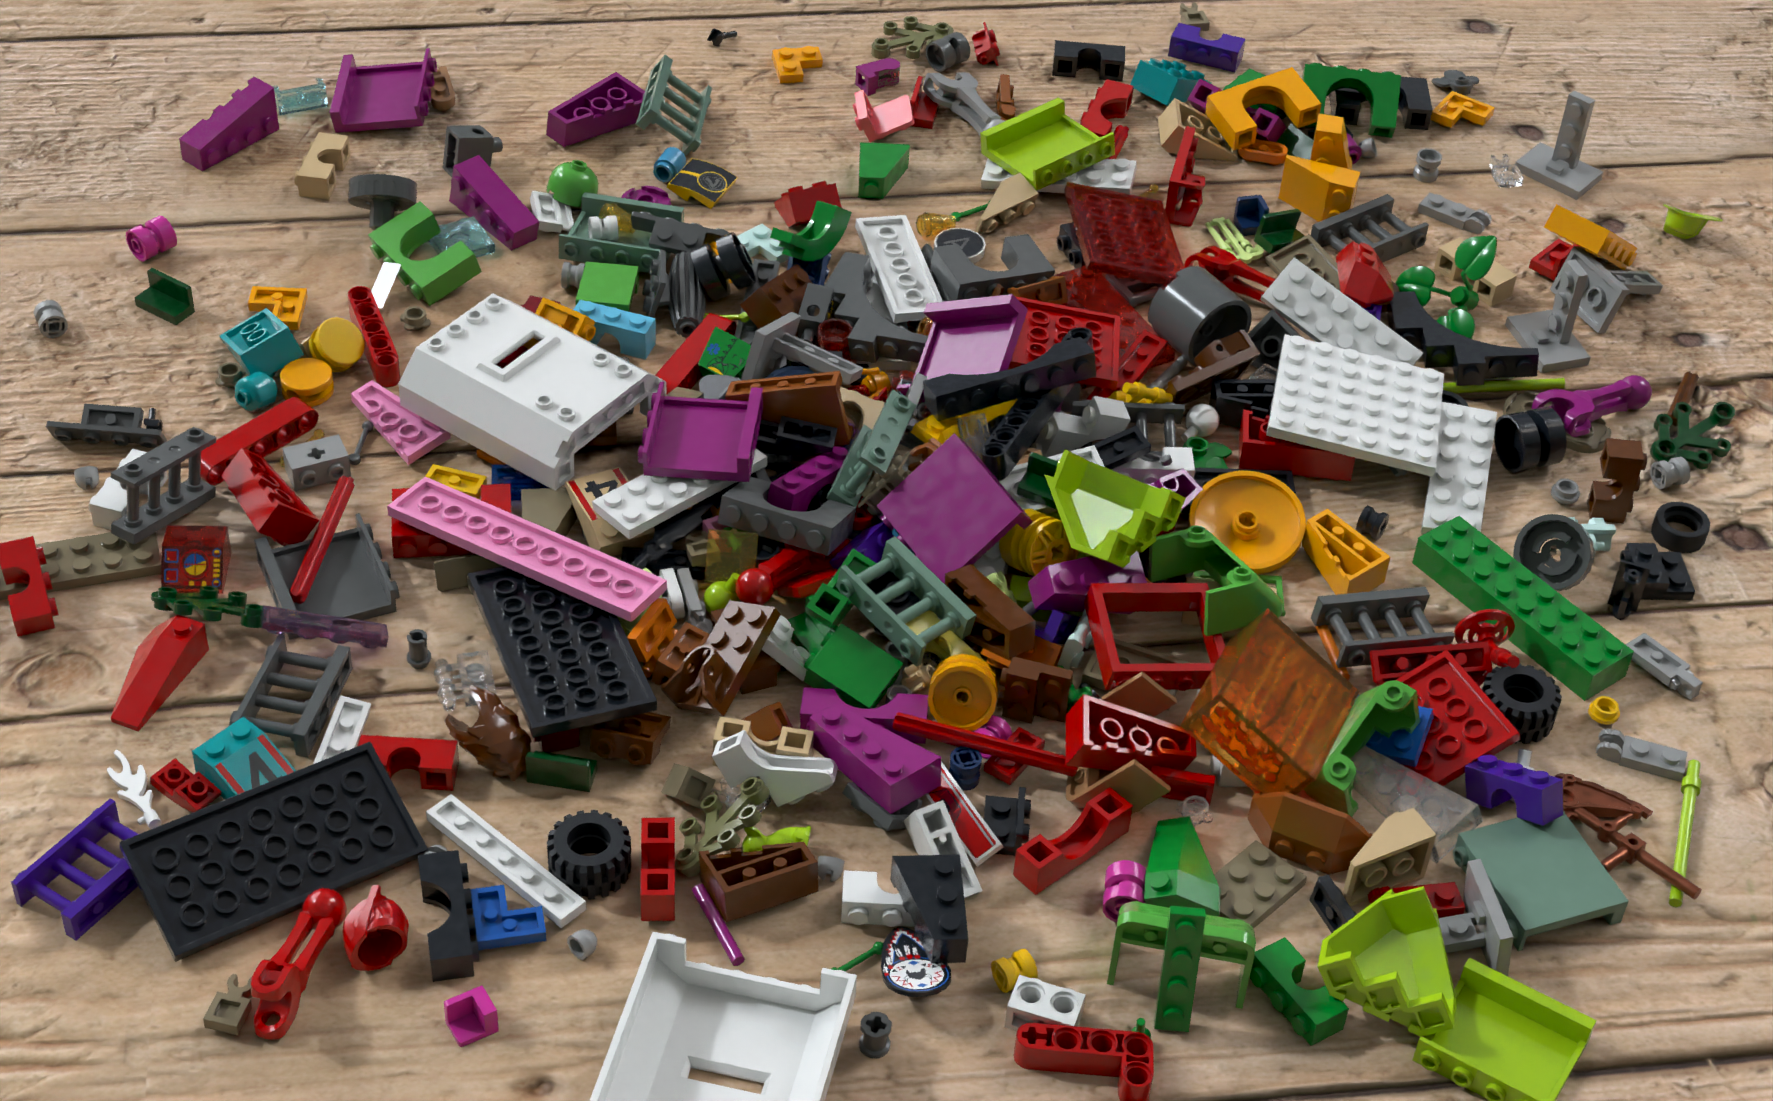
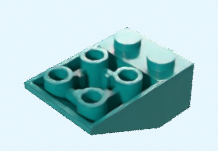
M1150 58V61H1139L1130 85L1134 86V89L1169 106L1174 98L1183 103L1188 101L1187 99L1199 79L1210 84L1212 82L1204 79L1205 75L1195 70H1192V72L1186 70V65L1178 61H1173L1172 63L1164 59L1159 61Z

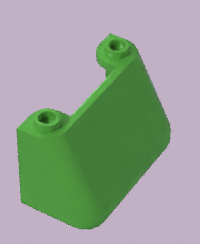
M1396 680L1388 681L1360 694L1302 775V786L1305 793L1324 806L1353 817L1358 810V803L1351 796V791L1354 788L1353 782L1356 778L1354 760L1375 731L1388 738L1393 734L1392 732L1399 729H1406L1407 732L1412 734L1420 722L1417 691Z

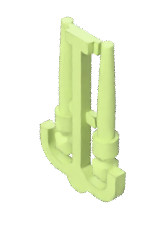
M1221 217L1212 219L1210 223L1207 222L1205 224L1219 247L1232 253L1244 263L1249 264L1252 260L1260 259L1263 256L1264 249L1258 244L1255 245V248L1252 247L1251 243L1243 237L1230 219ZM1212 226H1218L1227 240L1224 241ZM1230 244H1231L1232 247L1235 249V251L1238 253V256H1236V254L1234 253V251H1232V248L1229 246Z

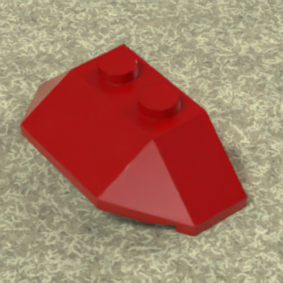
M1352 241L1338 253L1336 262L1340 291L1363 308L1370 307L1371 304H1381L1393 299L1394 291L1391 275L1370 245L1362 242L1358 244Z
M1487 641L1372 650L1369 653L1373 681L1377 686L1388 681H1395L1443 651L1448 650L1480 687L1485 681L1487 674L1492 671L1489 643Z

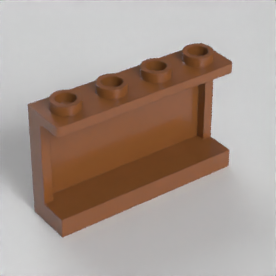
M840 371L732 381L725 395L726 400L749 401L751 387L763 388V414L761 420L780 424L781 416L838 428L834 446L842 447L850 444L854 432L853 426L848 425L840 393L843 381Z

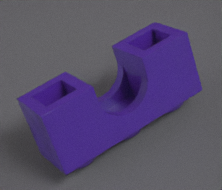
M1178 23L1171 35L1169 57L1236 72L1243 58L1245 38L1223 33L1222 37L1218 40H1206L1200 37L1201 28Z
M1482 755L1478 757V761L1465 765L1466 801L1492 809L1513 797L1516 803L1517 817L1542 826L1563 815L1562 779L1550 776L1545 771H1534L1524 768L1519 763H1508L1498 760L1493 755Z

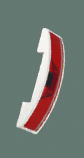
M941 761V786L925 795L931 804L944 801L965 851L978 867L1004 846Z

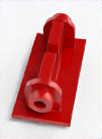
M984 22V30L977 31L972 36L977 62L985 65L995 61L996 66H999L997 56L1000 55V51L997 46L993 29L988 30L986 22Z

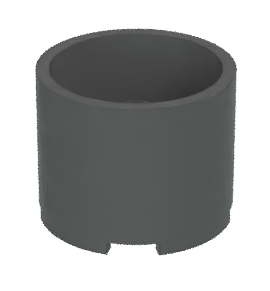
M1191 266L1175 273L1177 278L1164 290L1160 288L1157 291L1149 308L1148 322L1152 324V328L1157 335L1168 341L1167 343L1193 366L1197 367L1194 358L1211 342L1229 336L1239 330H1244L1248 333L1252 313L1247 303L1206 269L1199 266ZM1216 346V349L1221 352L1222 348Z

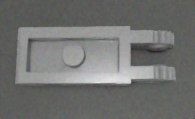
M1429 193L1420 202L1418 211L1421 214L1461 230L1474 232V234L1483 232L1485 226L1487 227L1492 221L1491 215L1484 212V210L1478 209L1475 211L1464 204L1455 203L1433 193Z
M1607 728L1599 733L1601 743H1598L1596 753L1600 758L1619 763L1620 766L1676 781L1682 780L1687 759L1686 751L1624 736L1621 731Z

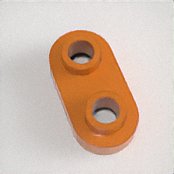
M1255 139L1254 144L1238 149V154L1246 161H1258L1276 166L1285 162L1288 148L1281 143Z

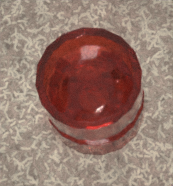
M841 319L823 321L818 327L817 347L826 351H841L842 358L851 362L848 336L853 330L852 326Z

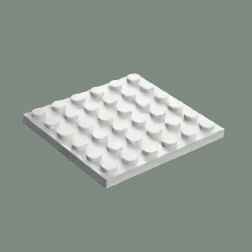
M1285 334L1281 347L1266 436L1433 477L1437 461L1444 373L1431 368L1424 369L1412 366L1407 362L1384 359L1378 355L1372 356L1359 353L1354 349L1331 346L1326 342H1315L1304 339L1301 336Z

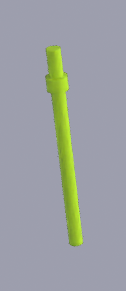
M1564 378L1484 381V385L1456 386V382L1443 383V390L1453 393L1565 388Z
M1694 759L1688 761L1686 776L1683 777L1681 784L1683 801L1673 870L1685 878L1696 796L1700 794L1702 784L1699 778L1701 763ZM1672 884L1669 905L1680 907L1684 893Z

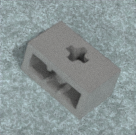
M339 434L282 448L285 470L294 491L338 481L343 475L346 477L351 476L349 455Z

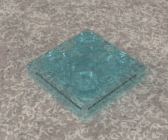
M474 216L438 225L441 233L428 240L438 255L460 240L475 254L476 258L495 253L494 242Z

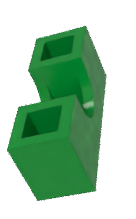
M1284 937L1255 952L1250 979L1256 987L1261 988L1268 996L1273 1007L1288 1019L1294 1031L1312 1046L1344 1029L1349 1008L1343 1001L1330 996L1326 985L1316 990H1306L1296 985L1301 982L1306 960Z

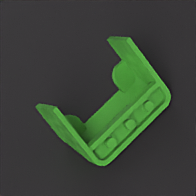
M1191 526L1185 530L1156 536L1157 541L1149 546L1148 580L1150 582L1205 570L1222 586L1206 591L1204 634L1206 636L1270 621L1282 615V599L1253 570L1204 527Z
M1138 901L1128 902L1120 907L1107 984L1114 985L1121 943L1164 950L1170 908ZM1206 914L1200 957L1241 964L1236 1008L1242 1009L1255 956V931L1250 924L1243 920Z

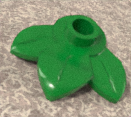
M1197 436L1190 437L1184 443L1183 447L1192 448L1195 468L1228 469L1224 458L1230 456L1232 450L1227 446L1217 442L1208 443L1204 438Z

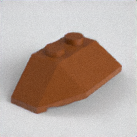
M1270 792L1263 795L1261 793H1254L1251 800L1248 821L1265 847L1281 858L1328 875L1349 870L1350 862L1373 835L1368 833L1350 815L1288 792Z

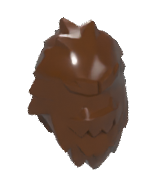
M471 685L469 686V693L476 700L479 709L477 722L472 727H469L464 722L448 714L445 718V723L450 731L449 734L458 741L459 745L466 752L476 758L477 764L493 771L494 777L503 778L510 776L511 780L515 781L522 771L526 772L525 758L527 753L531 751V738L519 726V716L503 705L495 693Z

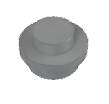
M1560 479L1552 486L1551 495L1561 504H1572L1578 501L1580 491L1576 482L1570 479Z

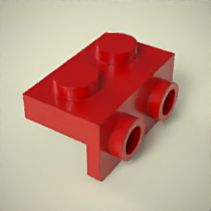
M1558 238L1531 259L1529 268L1554 281L1573 246Z

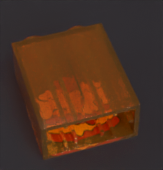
M1267 608L1228 641L1180 726L1255 793L1263 795L1270 792H1288L1296 795L1316 780L1360 691Z

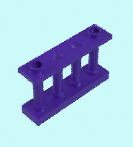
M110 798L102 806L96 808L89 817L11 881L16 903L22 907L34 896L43 900L61 912L65 933L75 941L138 887L125 858L120 859L96 844L108 833L121 840L138 835V833L120 823L116 802ZM85 853L111 870L100 879L95 880L71 864ZM58 875H62L86 891L75 901L71 902L48 888L47 885Z

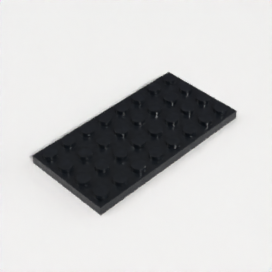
M505 566L468 573L469 586L533 738L657 710V699L616 615Z
M371 742L119 842L120 850L175 962L301 909L305 899L315 890L329 888L341 892L416 860L418 855H423L428 851L422 836Z

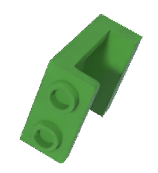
M586 261L575 300L576 305L579 300H584L630 312L634 293L637 294L639 289V266Z

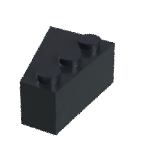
M1213 379L1209 405L1217 411L1219 424L1240 428L1243 409L1253 411L1254 417L1265 419L1266 415L1270 416L1276 379Z
M960 854L892 856L890 880L893 887L897 888L903 900L902 905L906 913L909 912L915 931L930 962L966 963L968 930Z

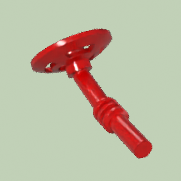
M1497 609L1480 610L1464 617L1456 625L1454 635L1458 644L1488 641L1490 660L1493 664L1500 667L1509 666L1511 668H1516L1520 664L1517 656L1512 655L1507 649L1498 647L1507 641L1515 630L1514 620L1507 612ZM1485 620H1497V623L1495 625L1490 623L1479 624L1478 622ZM1507 626V632L1504 635L1503 629ZM1467 629H1470L1467 634L1468 640H1463L1464 633Z

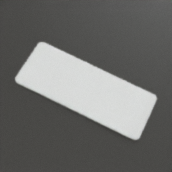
M383 263L372 288L378 308L384 306L401 264Z

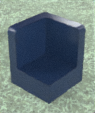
M1262 195L1237 198L1233 223L1243 236L1256 235L1262 216L1269 214V207Z

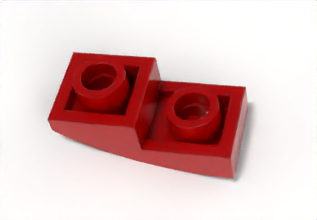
M176 758L150 777V784L171 801L190 812H196L205 808L218 798L222 792L199 771L193 774Z

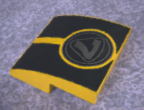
M691 159L669 182L666 188L685 201L694 197L712 209L735 184L738 177L715 164Z

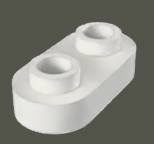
M673 568L661 569L658 577L667 580V590L663 593L662 598L667 599L676 619L684 618V602Z

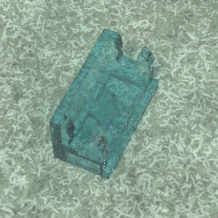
M316 78L317 84L281 91L277 85L272 86L275 91L276 107L279 115L328 107L326 85L323 83L322 78Z

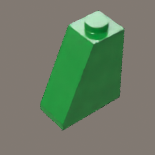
M860 142L858 198L883 199L908 169L909 144Z

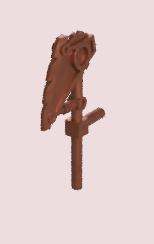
M1560 773L1555 775L1556 778L1563 780V811L1567 817L1579 820L1597 832V838L1604 843L1611 842L1618 847L1614 853L1601 861L1607 872H1610L1624 861L1629 864L1639 861L1692 899L1698 898L1702 889L1645 850L1647 844L1645 841L1632 832L1627 836L1618 832V830L1627 825V821L1630 819H1640L1641 817L1647 819L1652 815V810L1636 801L1627 799L1626 796L1616 791L1605 789L1604 786L1594 782L1583 781L1572 774ZM1597 817H1615L1616 819L1613 821H1602Z

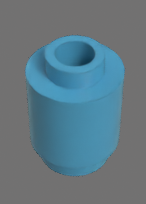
M675 147L665 149L654 164L653 173L655 177L661 182L671 181L686 165L684 153Z

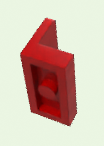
M918 76L910 100L914 117V124L911 126L933 129L940 105L933 102L925 92H922L923 77Z

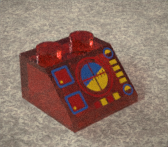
M167 525L162 543L161 587L175 588L177 593H199L201 586H214L218 588V594H223L232 554L228 526Z

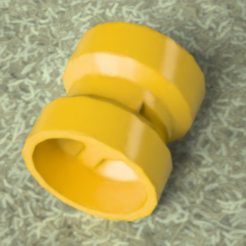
M1024 948L1013 952L1010 958L1001 957L991 963L994 981L1004 993L1014 990L1019 975L1038 978L1035 961Z

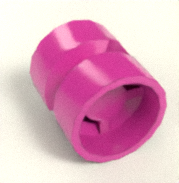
M160 215L147 221L144 227L140 224L128 230L125 235L132 254L142 262L156 256L158 252L163 253L177 245V237L172 225L165 217Z
M1121 860L1108 866L1105 874L1103 913L1111 921L1117 922L1119 909L1125 903L1138 901L1146 904L1144 900L1146 868L1134 861Z

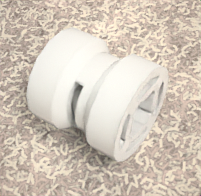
M615 215L607 216L604 219H600L597 216L589 217V238L597 240L607 239L610 242L618 241L617 217Z

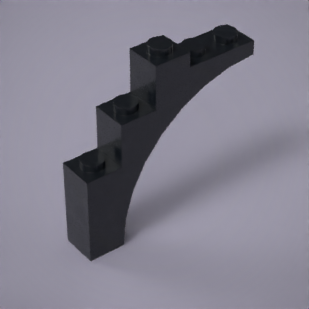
M1415 291L1394 292L1393 299L1387 303V317L1390 329L1417 349H1421L1425 368L1452 367L1456 386L1484 385V378L1537 376L1538 348L1498 346L1476 341L1455 333L1438 323L1424 310L1417 299Z

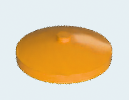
M1244 470L1228 472L1211 479L1203 485V490L1192 501L1188 526L1204 527L1257 575L1274 571L1288 563L1298 552L1302 544L1306 527L1303 506L1296 494L1286 484L1270 475Z

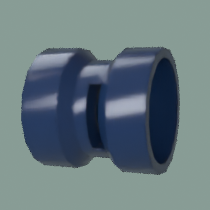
M964 746L957 747L951 752L949 772L963 791L974 789L979 784L982 764L981 753L978 750Z

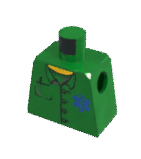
M715 327L698 363L701 375L703 377L716 374L729 375L741 379L751 345Z

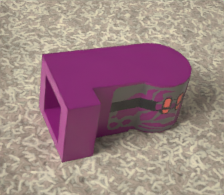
M885 58L856 66L855 85L864 90L867 96L876 94V89L898 84L900 62L893 58Z

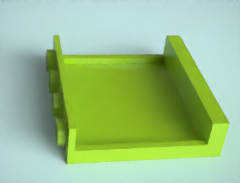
M1059 97L980 132L981 154L1013 176L1021 173L1036 191L1115 155L1114 133L1111 132L1099 137L1065 115V101Z
M1469 958L1463 967L1460 980L1454 988L1456 997L1454 1029L1425 1035V1037L1421 1036L1412 1061L1422 1065L1427 1070L1444 1076L1458 1086L1465 1087L1481 1095L1488 1101H1556L1587 1046L1597 1020Z

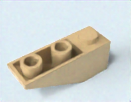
M1021 173L1003 180L982 214L975 232L979 234L984 232L990 233L997 226L1003 223L1008 224L1021 214H1029L1035 207L1034 203L1039 193Z

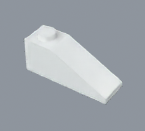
M942 800L913 811L904 820V824L919 855L960 854L964 899L982 892V888L944 801Z

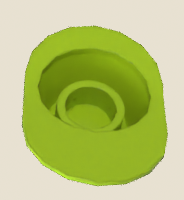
M1663 204V206L1668 208L1663 229L1666 233L1678 238L1689 239L1695 237L1700 233L1708 220L1723 221V219L1686 212Z

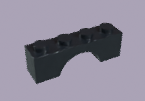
M458 850L418 855L423 903L439 906L449 914L444 924L427 933L432 980L437 982L473 977V962H479L480 958L478 942H471L470 935H476L474 914L467 915L466 910L472 909L470 888H463V883H469L467 863H460Z

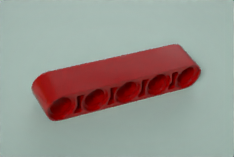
M365 286L353 287L347 293L350 318L364 338V353L374 379L382 387L396 386L400 381L399 358L370 288Z
M709 313L655 374V376L666 381L667 394L676 387L692 389L702 377L698 363L714 328L718 327L735 336L736 321L714 313Z
M298 397L287 399L217 439L216 443L202 450L201 478L210 485L220 484L225 481L221 475L241 448L264 458L312 430L319 420L318 412Z

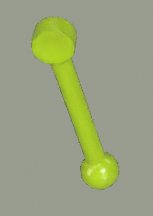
M746 312L735 315H720L731 320H741V322L750 320Z

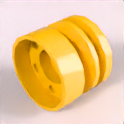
M1023 509L1033 521L1025 530L1016 524L999 540L1000 554L1005 563L1032 576H1036L1048 565L1077 559L1079 551L1071 548L1061 520L1034 509Z

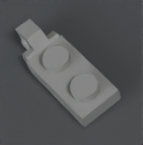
M689 568L678 569L676 578L684 602V623L688 622L710 634L713 630L712 621L705 618V604L703 600H699L697 580H692Z
M1646 633L1625 644L1634 651L1631 660L1668 687L1670 686L1673 690L1677 689L1679 694L1690 700L1699 695L1703 682L1696 678L1689 670L1691 665Z

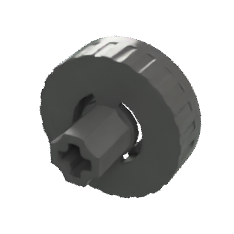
M387 174L354 176L349 179L348 202L353 206L370 210L369 228L376 230L394 218V211L407 210L417 203V183L405 177Z
M1547 514L1531 520L1521 529L1516 538L1513 553L1514 559L1554 590L1562 591L1577 586L1587 577L1594 563L1595 550L1589 533L1581 524L1563 515ZM1549 539H1553V540H1550V541H1548V542H1546V543L1544 544V546L1542 547L1541 553H1537V552L1540 551V548H1541L1542 544H1543L1545 541H1547V540H1549ZM1556 549H1559L1561 552L1560 561L1553 558L1557 554Z

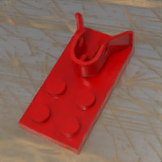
M1186 126L1169 180L1164 223L1191 227L1203 203L1202 190L1206 184L1205 177L1193 174L1195 166L1194 154L1197 151L1199 138H1194L1196 130L1194 127ZM1182 199L1180 210H1177L1180 200Z

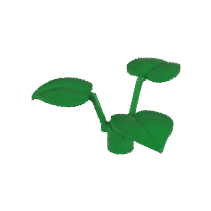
M1470 237L1458 246L1455 252V265L1463 270L1460 275L1465 287L1458 286L1451 292L1432 287L1435 282V273L1425 266H1414L1405 270L1396 280L1395 284L1398 286L1399 292L1415 291L1422 307L1429 302L1431 291L1450 297L1452 304L1457 307L1448 310V316H1441L1436 321L1453 332L1472 339L1475 331V321L1473 316L1467 311L1473 310L1478 305L1479 296L1473 291L1474 286L1469 283L1468 278L1477 281L1488 273L1495 258L1497 237Z

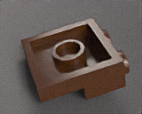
M1013 656L1009 668H1003L999 682L1000 686L1005 687V690H1000L997 707L1003 708L1002 717L1032 724L1034 716H1039L1065 723L1074 671Z
M647 712L595 724L592 728L590 752L597 753L602 758H621L635 765H651L660 752L661 740L670 728L671 716Z

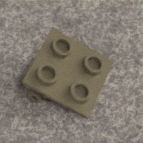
M910 451L903 457L900 454L896 455L891 460L883 476L877 473L867 483L868 486L860 493L863 498L858 504L859 508L866 503L868 505L867 510L871 515L882 514L876 505L912 473L910 470L905 472L902 469L910 456Z

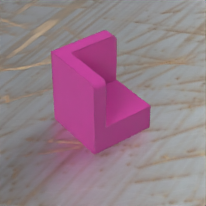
M483 985L444 1001L445 1023L460 1047L499 1032L497 1009Z

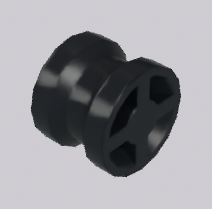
M1367 505L1360 514L1356 524V531L1361 534L1366 532L1371 535V538L1378 541L1387 527L1389 514L1384 512L1377 513L1373 507Z

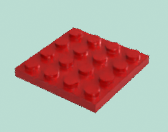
M1016 297L1028 311L1008 370L1039 358L1054 344L1060 343L1070 330L1079 327L1088 328L1092 331L1096 377L1076 383L1116 390L1119 370L1120 316Z
M1445 650L1397 679V681L1403 682L1417 691L1418 706L1431 708L1434 713V718L1417 766L1412 767L1383 760L1378 761L1413 804L1463 775L1465 773V765L1478 761V757L1482 755L1494 756L1519 741L1520 734L1449 651Z

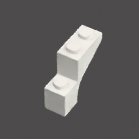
M1093 396L1089 405L1085 407L1082 417L1054 412L1030 448L1040 449L1042 456L1045 457L1061 454L1064 452V449L1073 451L1075 448L1079 449L1091 441L1106 439L1124 431L1131 419L1123 401Z
M745 730L718 741L712 755L713 760L730 788L742 784L749 777H760L768 787L777 807L786 803L790 805L798 803L809 793L814 791L823 792L829 789L835 781L838 770L836 763L830 758L770 754L759 748L750 739Z

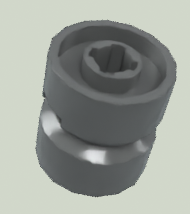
M953 32L929 43L926 47V57L930 66L935 71L941 72L951 68L953 65L968 60L970 57V46L962 33Z

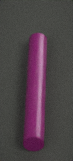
M697 884L693 887L692 892L732 965L738 966L742 964L745 958L703 884Z

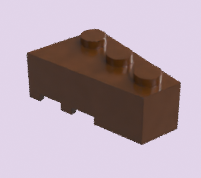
M796 264L758 288L740 306L758 329L790 312L799 314L807 284L812 282L808 274Z
M972 564L945 573V585L976 614L971 634L964 639L1007 659L1034 649L1036 620Z
M804 842L763 845L762 851L741 852V848H730V854L710 855L709 850L699 851L700 881L705 886L726 923L819 892L818 862Z

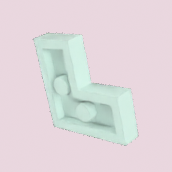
M763 224L755 226L737 236L741 244L748 251L750 258L761 254L769 261H779L780 263L789 259L788 255L782 254L784 248L779 247L780 241L770 238L772 230Z

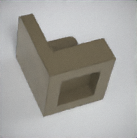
M674 763L662 793L702 810L700 804L705 797L710 795L716 780L690 767Z

